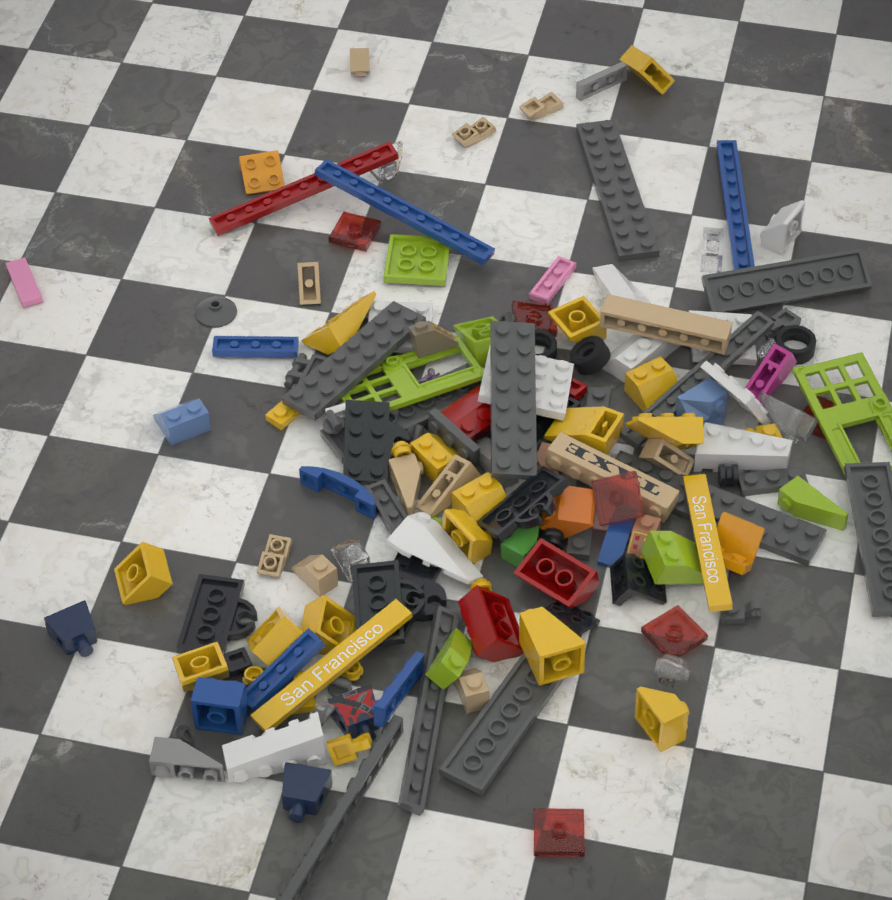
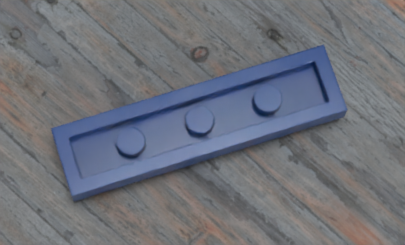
M214 336L212 355L213 357L296 358L298 357L299 337Z
M308 628L246 688L248 705L256 711L269 701L326 646L324 642Z
M416 651L411 659H407L401 672L396 673L392 684L385 688L383 696L374 702L372 707L374 725L381 728L384 727L422 676L425 654Z

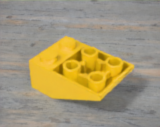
M604 406L566 408L564 421L555 419L544 435V439L553 442L559 433L562 432L608 455L619 439L621 431H623L624 413Z
M641 413L625 423V427L646 438H663L678 449H692L704 444L703 417H695V413H684L678 417H674V413H662L657 417H652V413Z

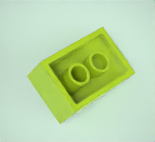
M493 316L453 325L456 335L459 336L481 368H484L486 365L490 347L491 320L498 321Z
M672 531L649 532L641 552L655 584H703L695 542Z

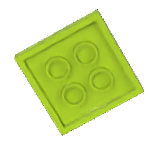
M390 234L383 276L384 283L445 286L451 248L429 236Z

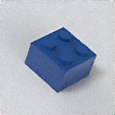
M197 677L191 697L195 729L243 735L249 713L245 683L216 680L210 677Z

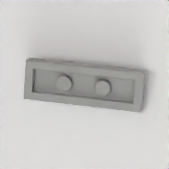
M622 61L576 82V98L582 101L626 81L627 65Z

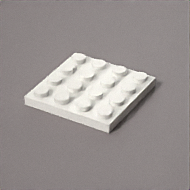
M490 347L478 396V402L491 404ZM535 355L536 415L564 421L574 367L573 363Z

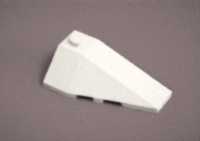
M613 264L592 268L604 299H606L607 294L651 304Z
M418 512L407 516L386 541L388 546L408 558L414 555L423 559L422 564L428 567L431 565L443 569V574L467 585L483 578V575L441 525L425 512Z

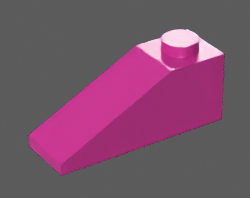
M774 343L745 388L753 393L761 404L784 382L797 363L793 353Z

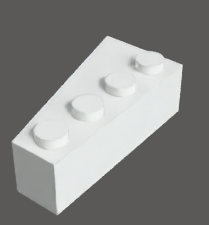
M705 422L703 427L704 444L697 447L694 472H702V469H713V472H718L719 464H724L725 466L737 464L739 473H744L747 470L758 472L788 467L793 440Z
M318 712L309 714L310 719L299 722L298 719L288 722V727L275 730L274 727L267 729L259 737L250 735L222 745L229 783L244 782L248 779L265 778L273 774L283 773L285 762L312 767L326 764L324 735Z

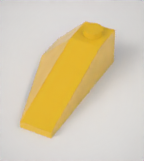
M373 291L352 303L343 312L328 320V323L318 327L301 340L302 343L327 355L335 352L357 333L377 295L376 292Z

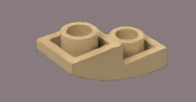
M481 117L471 126L468 123L464 124L452 133V136L462 145L469 146L486 139L496 132V128L486 118Z
M269 534L265 552L262 551L257 574L280 578L293 542L292 538Z

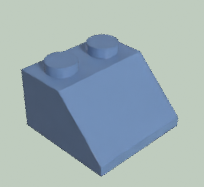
M200 398L192 399L153 415V418L171 446L211 430L209 412Z

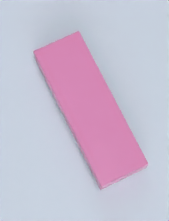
M558 256L530 291L529 299L547 306L576 269V262Z
M26 258L5 263L22 307L25 308L42 303L41 293Z

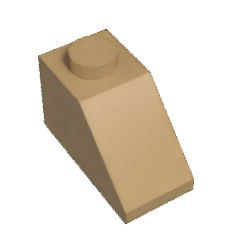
M350 48V72L355 73L357 77L366 76V73H370L369 48Z
M319 262L297 263L300 305L321 304Z
M648 438L639 456L643 461L650 462L663 469H669L678 475L683 474L686 476L689 475L695 462L694 458L663 438Z
M323 554L310 555L291 567L292 571L319 597L338 586L337 568Z
M476 668L464 670L460 677L454 681L466 714L484 708L489 701V688L481 671Z

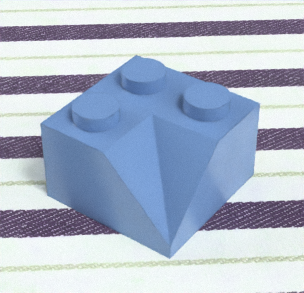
M710 377L677 397L675 417L682 416L684 413H695V417H703V427L705 422L723 425L726 417L728 392Z

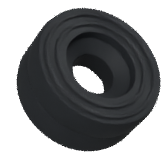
M589 336L580 340L572 348L569 357L571 363L574 364L580 374L590 375L598 372L608 363L611 353L602 338L599 336Z

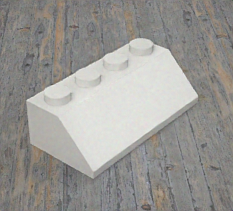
M633 334L611 352L608 363L602 369L625 383L626 372L660 356L665 359L681 345Z

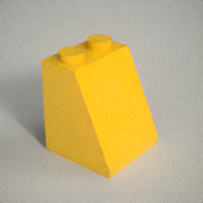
M543 607L528 609L520 613L519 643L539 686L584 673L586 643L581 637Z

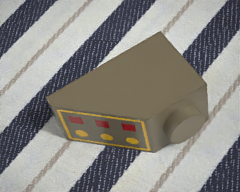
M420 321L415 323V325L408 326L412 348L418 358L459 346L458 341L451 332L430 321Z

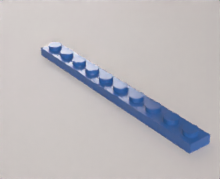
M717 140L716 149L733 270L754 267L737 141Z
M328 159L315 169L314 175L481 265H484L494 255L495 248Z

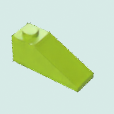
M796 476L779 489L777 504L792 516L842 531L846 529L848 513L801 477Z
M455 628L425 675L444 690L460 677L466 667L473 647L472 641Z

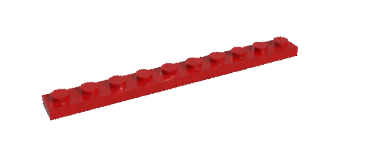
M389 141L339 162L337 165L360 176L399 159V156ZM313 173L208 219L216 235L219 236L332 188L334 185L320 179Z

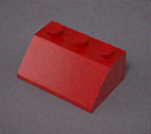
M481 385L441 411L445 417L472 441H476L491 431V404L478 402Z
M542 538L538 540L513 572L516 577L569 609L586 602L600 585L596 570Z
M476 585L458 601L461 616L467 627V633L474 646V653L479 658L497 662L519 657L523 654L519 643V625L509 598Z

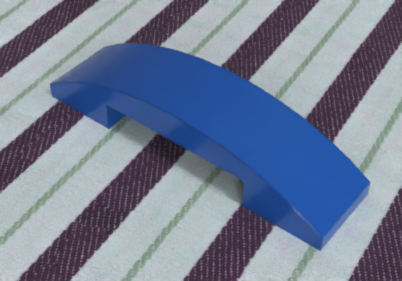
M301 466L299 468L300 484L318 493L325 487L355 502V511L373 520L377 517L374 498L362 485L352 478L321 467Z
M621 501L618 503L602 544L597 562L598 565L610 568L626 552V547L638 514L642 513L640 510L634 509Z

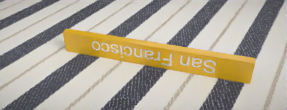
M706 474L683 476L709 612L733 610Z
M397 599L392 601L250 715L251 720L264 732L267 729L276 728L412 618V612Z

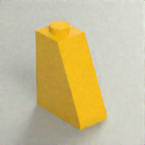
M632 45L619 59L627 65L631 72L662 95L675 82L651 56Z

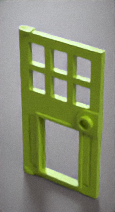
M456 336L455 338L459 346L420 358H418L414 351L388 357L367 375L382 371L385 376L368 381L365 377L361 380L362 384L352 388L341 398V401L345 403L346 400H353L350 395L367 390L369 395L355 400L382 402V398L398 394L400 398L390 401V412L482 381L484 368H481L459 336ZM457 353H461L470 366L421 384L418 383L410 369ZM389 382L392 387L378 392L374 390V387Z
M863 352L805 367L802 365L792 369V373L844 475L845 463L861 462L843 428L875 420L892 451V406ZM857 364L863 377L851 379L845 367ZM838 369L844 382L832 384L826 372ZM819 374L825 387L812 389L807 376ZM868 384L873 397L861 399L855 386ZM848 389L854 401L842 404L836 391ZM829 394L835 406L822 409L816 396Z

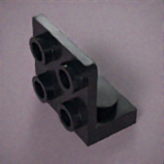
M625 552L610 566L612 604L621 606L633 594L661 605L667 602L665 584L654 583L645 559Z
M559 602L545 607L548 612L579 637L600 623V620L595 618L591 612L580 610L577 607L569 609Z

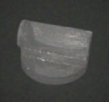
M770 338L765 344H761L756 348L758 359L763 361L773 344H776L773 338Z

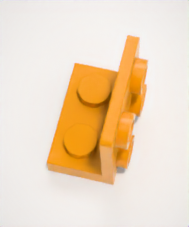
M278 150L239 156V168L242 171L247 195L269 192L285 186Z
M723 512L717 526L724 565L726 569L744 575L751 571L765 528L730 513Z

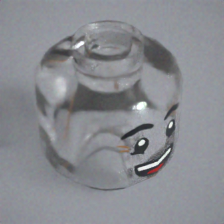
M665 654L662 658L659 657L657 659L653 675L657 676V681L660 684L679 688L682 682L687 683L691 669L687 668V661L684 658Z

